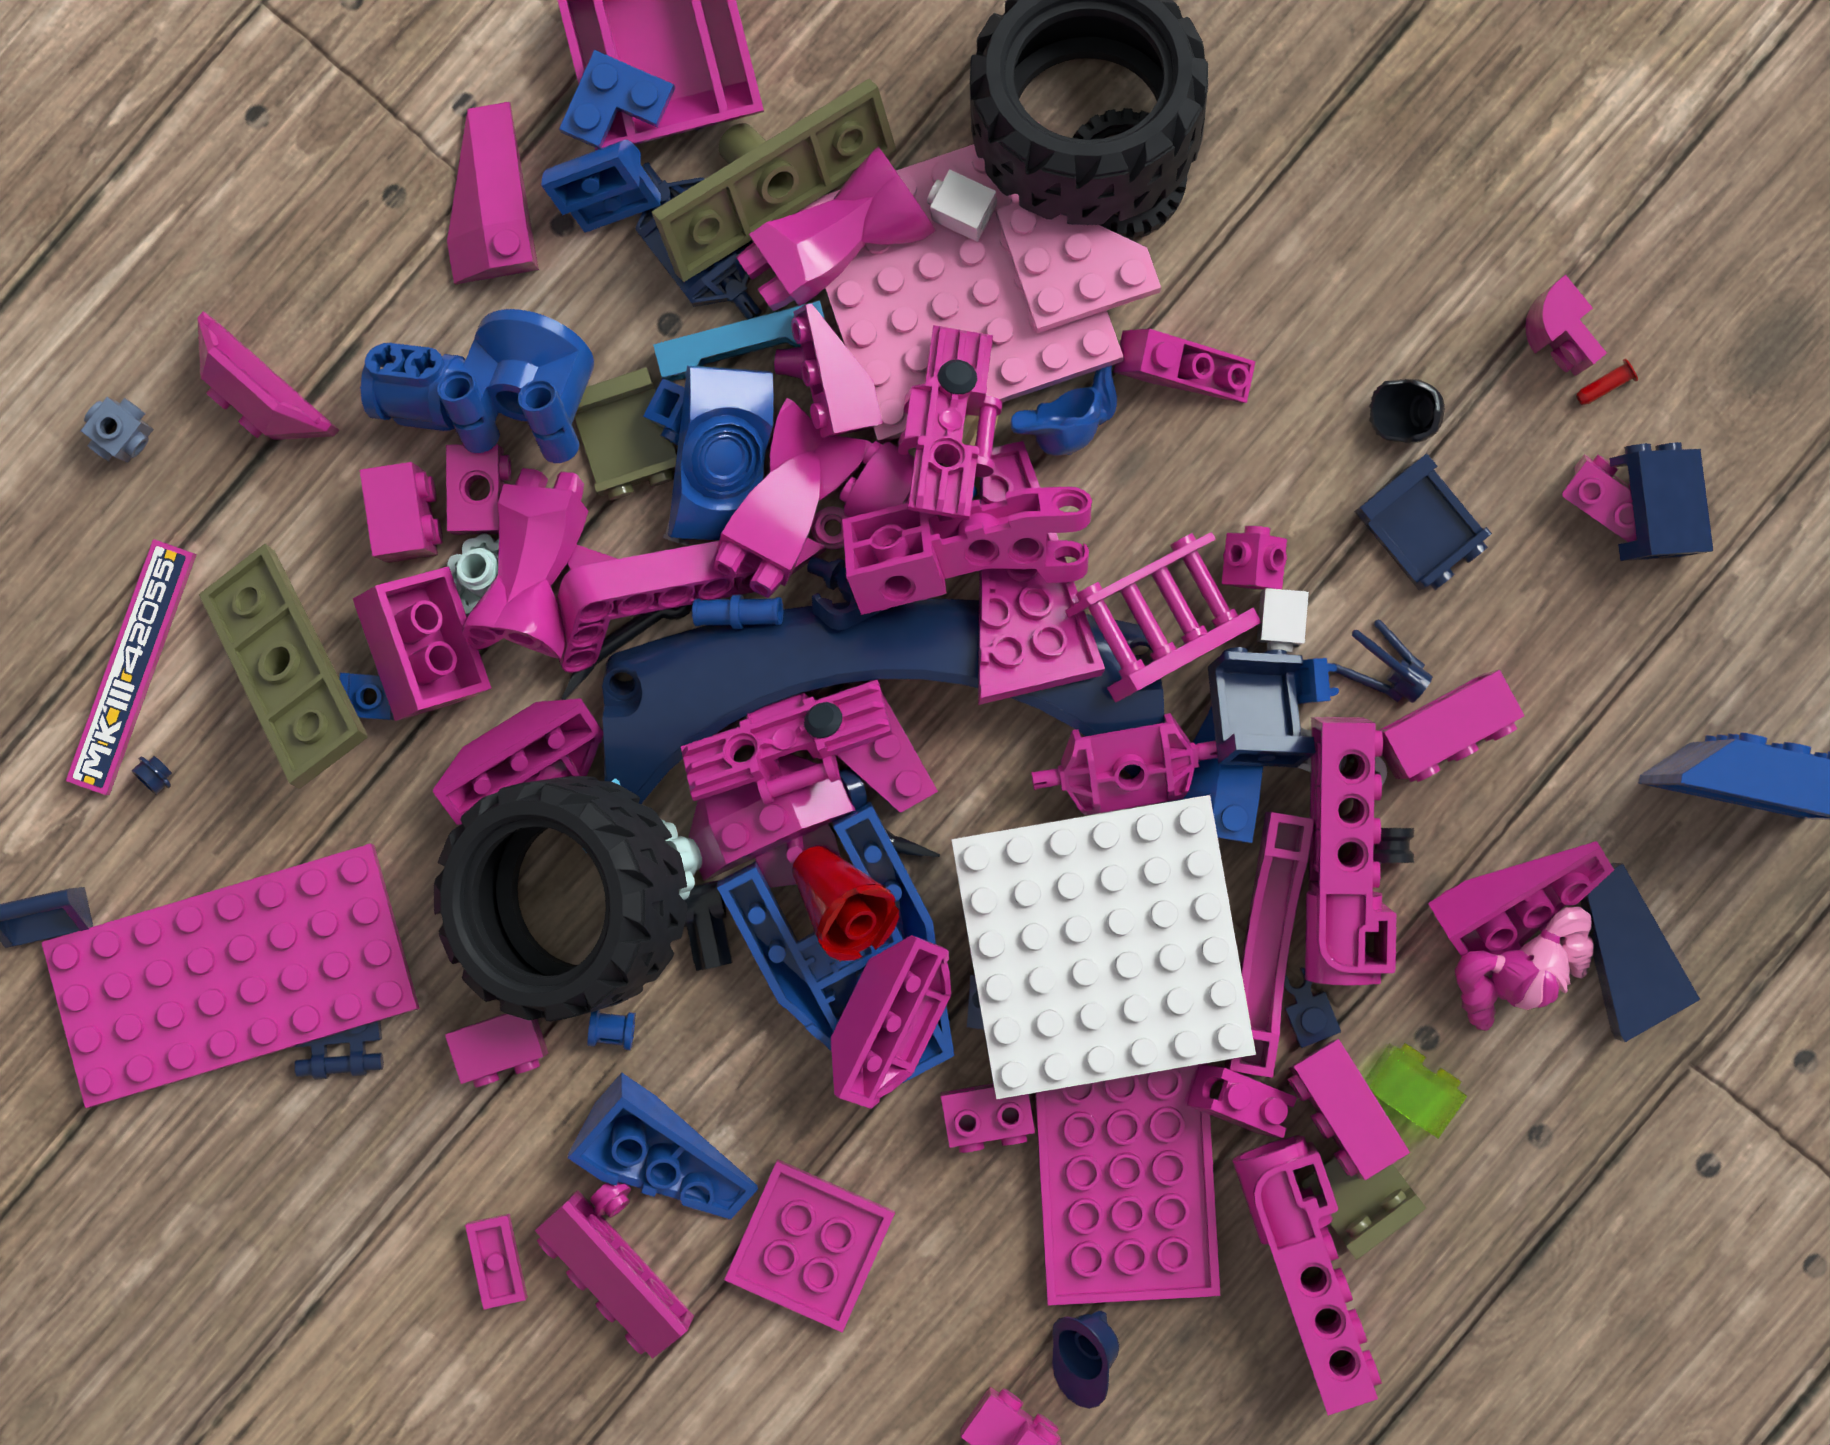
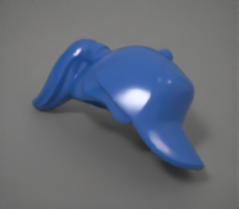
M1112 365L1096 370L1092 387L1070 390L1051 403H1040L1037 406V410L1016 412L1011 418L1012 431L1017 434L1035 435L1038 445L1048 455H1071L1083 449L1092 441L1098 425L1110 420L1116 411L1117 395L1112 379Z

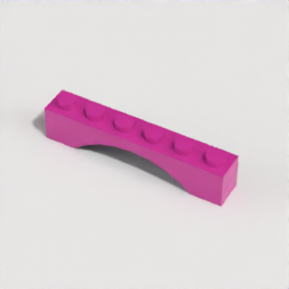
M1265 812L1241 961V973L1256 1055L1225 1060V1067L1231 1071L1273 1078L1280 1036L1282 999L1289 946L1299 894L1308 862L1314 819Z

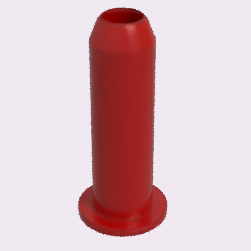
M1623 359V365L1580 389L1576 397L1581 405L1590 404L1631 379L1635 382L1638 381L1637 374L1627 359Z

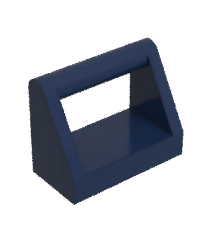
M85 887L69 888L0 904V942L5 948L59 937L93 927Z

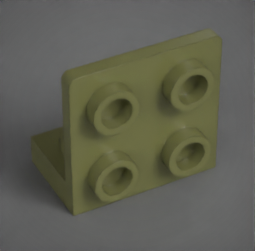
M1335 1156L1323 1164L1338 1206V1211L1331 1214L1333 1220L1330 1224L1356 1260L1427 1209L1393 1164L1367 1180L1358 1179L1356 1174L1352 1177L1350 1175L1347 1176ZM1312 1172L1301 1181L1303 1188L1311 1186L1315 1196L1322 1194L1315 1172Z

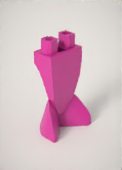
M878 146L851 174L834 200L781 219L766 222L749 234L754 242L736 258L752 280L770 267L773 269L777 276L762 285L758 290L769 307L776 311L793 300L801 306L818 295L845 270L864 247L865 243L881 245L913 243L928 237L936 230Z
M786 398L774 427L770 450V473L748 494L722 531L717 547L718 554L713 567L714 570L726 577L734 578L741 564L746 565L756 571L749 587L766 598H769L780 584L785 586L803 550L818 501L841 486L860 467L872 443L867 440L841 436L821 438L820 429L814 427L809 416L794 401Z
M522 468L515 485L503 484L498 501V576L472 609L462 629L464 638L474 649L481 650L504 638L536 652L561 659L565 647V631L551 585L571 558L589 512L581 502L584 483L577 474L560 472L557 475L554 487L546 488L548 479L542 472L536 469Z

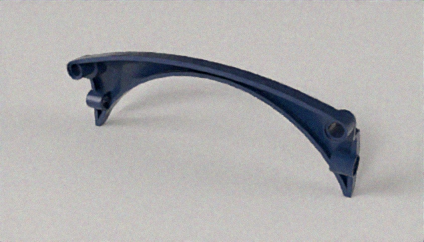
M927 599L891 607L844 630L831 629L818 616H814L812 606L784 609L781 625H745L743 629H733L731 625H705L615 652L606 662L602 686L604 698L602 719L605 781L611 782L613 779H617L622 787L640 797L639 804L642 805L643 801L663 777L683 759L681 746L713 736L727 725L747 714L802 692L841 683L877 679H923L978 688L979 600ZM833 603V607L845 609L850 603ZM1086 614L1105 667L1102 676L1010 697L1038 708L1076 730L1079 729V732L1084 736L1165 723L1161 678L1115 703L1107 687L1122 679L1118 672L1121 670V667L1096 621L1090 614ZM1115 620L1131 649L1136 646H1146L1149 648L1144 654L1134 655L1137 661L1142 659L1145 666L1154 662L1150 656L1153 651L1139 625ZM624 672L631 675L633 679L625 682L616 679L613 675ZM1127 765L1123 768L1132 778L1136 777L1141 771V767L1138 765Z

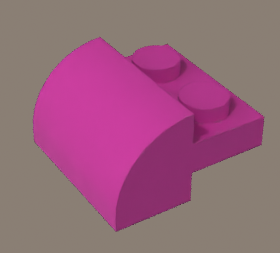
M1566 275L1533 302L1527 314L1525 329L1528 343L1534 353H1537L1549 344L1553 349L1551 356L1556 364L1563 371L1568 372L1570 370L1576 376L1595 364L1607 352L1581 322L1580 319L1593 308Z

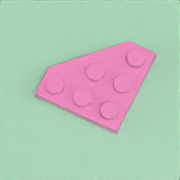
M1019 202L996 209V215L1037 333L1161 292V286L1147 247L1100 225L1067 224L1066 215L1060 214L1052 220L1045 219L1019 206Z

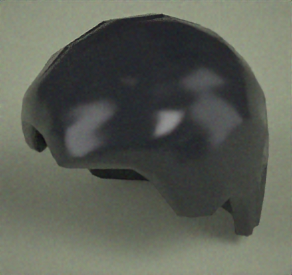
M1420 379L1384 381L1377 387V390H1374L1371 397L1369 421L1372 423L1376 435L1381 436L1385 440L1412 444L1419 443L1434 436L1439 431L1443 422L1445 404L1442 395L1435 387Z

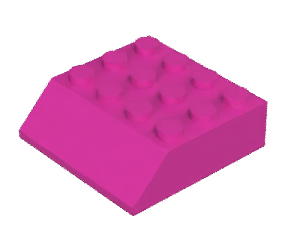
M557 0L578 84L593 51L596 50L670 82L675 86L673 95L658 128L618 111L602 148L622 140H629L636 145L764 112L736 0Z

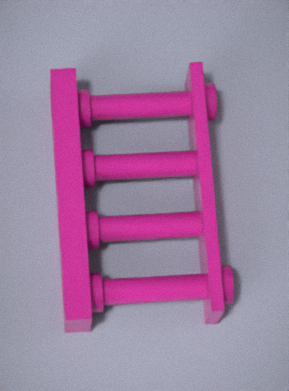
M1212 532L1197 540L1193 533L1179 539L1170 545L1173 550L1172 553L1105 588H1102L1099 582L1094 583L1078 592L1076 596L1079 602L1065 610L1068 618L1088 608L1121 667V670L1118 672L1122 679L1107 687L1115 703L1262 623L1254 607L1240 615L1237 614L1234 608L1229 609L1197 550L1216 540ZM1183 559L1215 619L1211 620L1215 629L1207 632L1204 625H1198L1167 566ZM1152 575L1184 633L1181 639L1185 645L1176 649L1173 642L1168 643L1136 585L1137 582ZM1118 592H1121L1153 651L1150 656L1154 662L1147 666L1144 665L1142 659L1137 661L1104 601Z

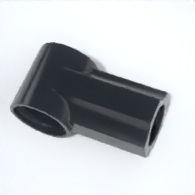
M719 880L694 885L693 889L690 890L689 897L684 900L687 903L684 927L687 926L696 971L733 963L724 918H726L725 904L717 889V882Z

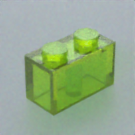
M1389 1043L1365 1078L1367 1085L1376 1097L1439 1139L1467 1098V1095L1457 1089L1462 1082L1441 1067L1435 1074L1423 1066L1422 1063L1426 1057L1408 1044L1404 1043L1401 1049Z

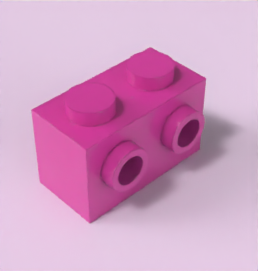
M993 1083L941 1092L949 1147L958 1146L959 1153L982 1150L985 1148L984 1142L1001 1139L1003 1146L1027 1142V1134L1035 1133L1029 1094L996 1099Z

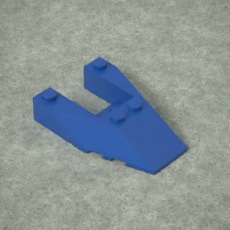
M871 801L856 809V811L832 822L854 867L889 889L895 897V904L899 909V919L893 933L876 950L871 945L860 951L859 953L863 957L856 960L839 961L828 956L820 946L815 932L798 940L756 861L717 882L719 893L778 1003L798 1019L830 1051L831 1036L868 960L911 935L936 944L933 921ZM947 1006L914 1073L904 1082L954 1056Z

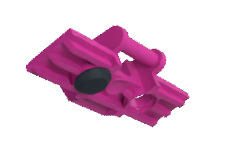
M933 325L925 384L912 386L905 396L904 412L908 414L906 429L900 435L898 453L900 455H908L909 449L916 448L908 510L969 520L975 477H989L994 473L995 463L991 460L996 416L1001 414L1002 402L995 397L986 396L993 335ZM965 414L979 416L975 446L962 443ZM938 463H944L946 465H949L950 467H944Z
M877 679L819 700H815L814 697L809 698L804 692L766 705L747 714V719L740 721L739 727L681 746V751L693 801L756 781L762 801L767 805L774 802V797L827 779L831 783L840 780L835 754L887 737L893 733L881 687ZM744 745L755 747L754 754L749 760L740 763L734 761L735 752ZM807 749L813 759H823V763L770 780V776L777 774V771L780 770L779 757Z

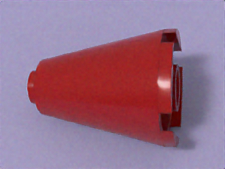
M823 846L810 847L798 855L792 867V874L818 942L828 956L839 961L856 960L863 957L859 953L860 951L871 945L876 950L883 945L893 933L899 919V909L896 907V899L891 891Z

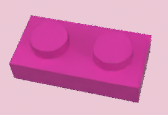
M510 1213L468 1222L465 1227L483 1310L525 1301L528 1296Z

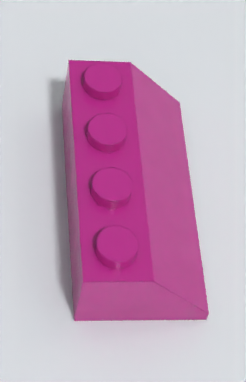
M577 1190L535 1230L540 1236L537 1242L552 1259L559 1256L570 1268L566 1271V1274L580 1290L584 1291L588 1288L599 1300L595 1303L596 1307L608 1321L613 1323L617 1320L628 1331L625 1334L628 1343L639 1354L642 1355L646 1351L653 1359L688 1331L694 1315L603 1216L597 1217L593 1212L594 1206Z

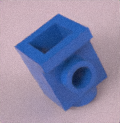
M340 673V681L359 718L395 720L379 676ZM372 688L377 693V700L375 703L368 705L363 700L364 692Z

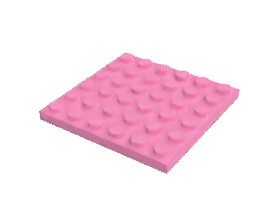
M974 144L896 170L936 230L934 233L913 243L888 245L865 243L864 247L845 270L825 287L844 345L874 381L883 424L875 426L873 429L877 441L881 444L899 438L906 429L908 414L904 412L905 396L912 386L925 384L933 325L993 335L986 396L995 397L1001 402L1123 362L1124 358L1107 310L1037 333L996 215V209L1019 202V195L1012 194L1006 196L987 176L985 161L983 158H978ZM949 169L996 191L997 206L978 242L931 219V205L927 203L929 193L937 179L944 181ZM840 190L822 196L798 212L834 200Z

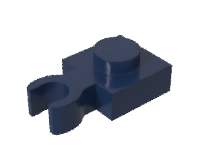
M1301 967L1300 971L1304 981L1299 987H1292L1285 974L1284 988L1293 995L1295 1003L1285 1006L1284 1009L1299 1047L1303 1048L1341 1033V1029L1326 992L1322 991L1312 995V982L1305 980V968Z

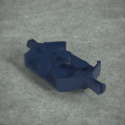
M649 162L642 165L661 193L660 206L704 180L703 177L667 183L665 180H661ZM660 206L642 212L635 228L636 232L677 283L693 307L730 301L737 306L746 320L754 318L745 306L746 304L756 317L762 313V310L747 293V286L751 278L736 258L753 243L752 240L683 282L675 274L652 215V211Z

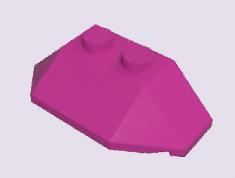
M204 311L197 317L201 379L211 387L206 394L223 409L227 410L232 405L243 416L238 422L252 435L259 438L263 433L273 440L333 437L339 432V429L213 317Z
M582 699L535 702L463 746L434 787L433 793L456 825H461L460 819L466 811L481 798L497 793L500 788L524 782L566 776H587L598 744L601 743L603 738V730Z
M793 754L779 757L780 770L777 771V774L770 776V780L817 765V763ZM841 777L840 780L832 783L827 779L774 797V802L767 805L762 801L757 782L755 781L698 800L688 838L693 839L699 847L702 856V866L699 871L703 881H707L856 810L852 805Z
M911 935L868 960L831 1036L834 1095L840 1099L872 1109L880 1102L879 1098L892 1092L914 1073L951 997L950 972L947 963L949 951L947 949Z

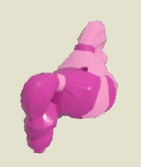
M1566 907L1553 916L1547 927L1542 929L1541 934L1523 945L1520 950L1507 951L1501 955H1494L1484 950L1470 951L1462 956L1455 968L1457 984L1463 992L1461 995L1462 1008L1467 1011L1469 1022L1479 1030L1488 1031L1495 1020L1496 1009L1494 1003L1498 997L1502 1000H1507L1514 1007L1529 1010L1545 1007L1553 1003L1558 998L1559 990L1567 993V985L1571 984L1569 973L1576 978L1582 979L1587 975V968L1590 967L1594 948L1593 940L1588 936L1592 924L1591 915L1581 907ZM1492 970V978H1489L1484 974Z

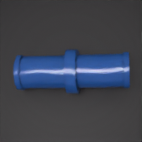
M732 595L731 599H695L692 605L693 623L695 626L731 625L733 629H743L745 625L755 624L781 625L783 622V602L781 597L774 599H744L743 595Z

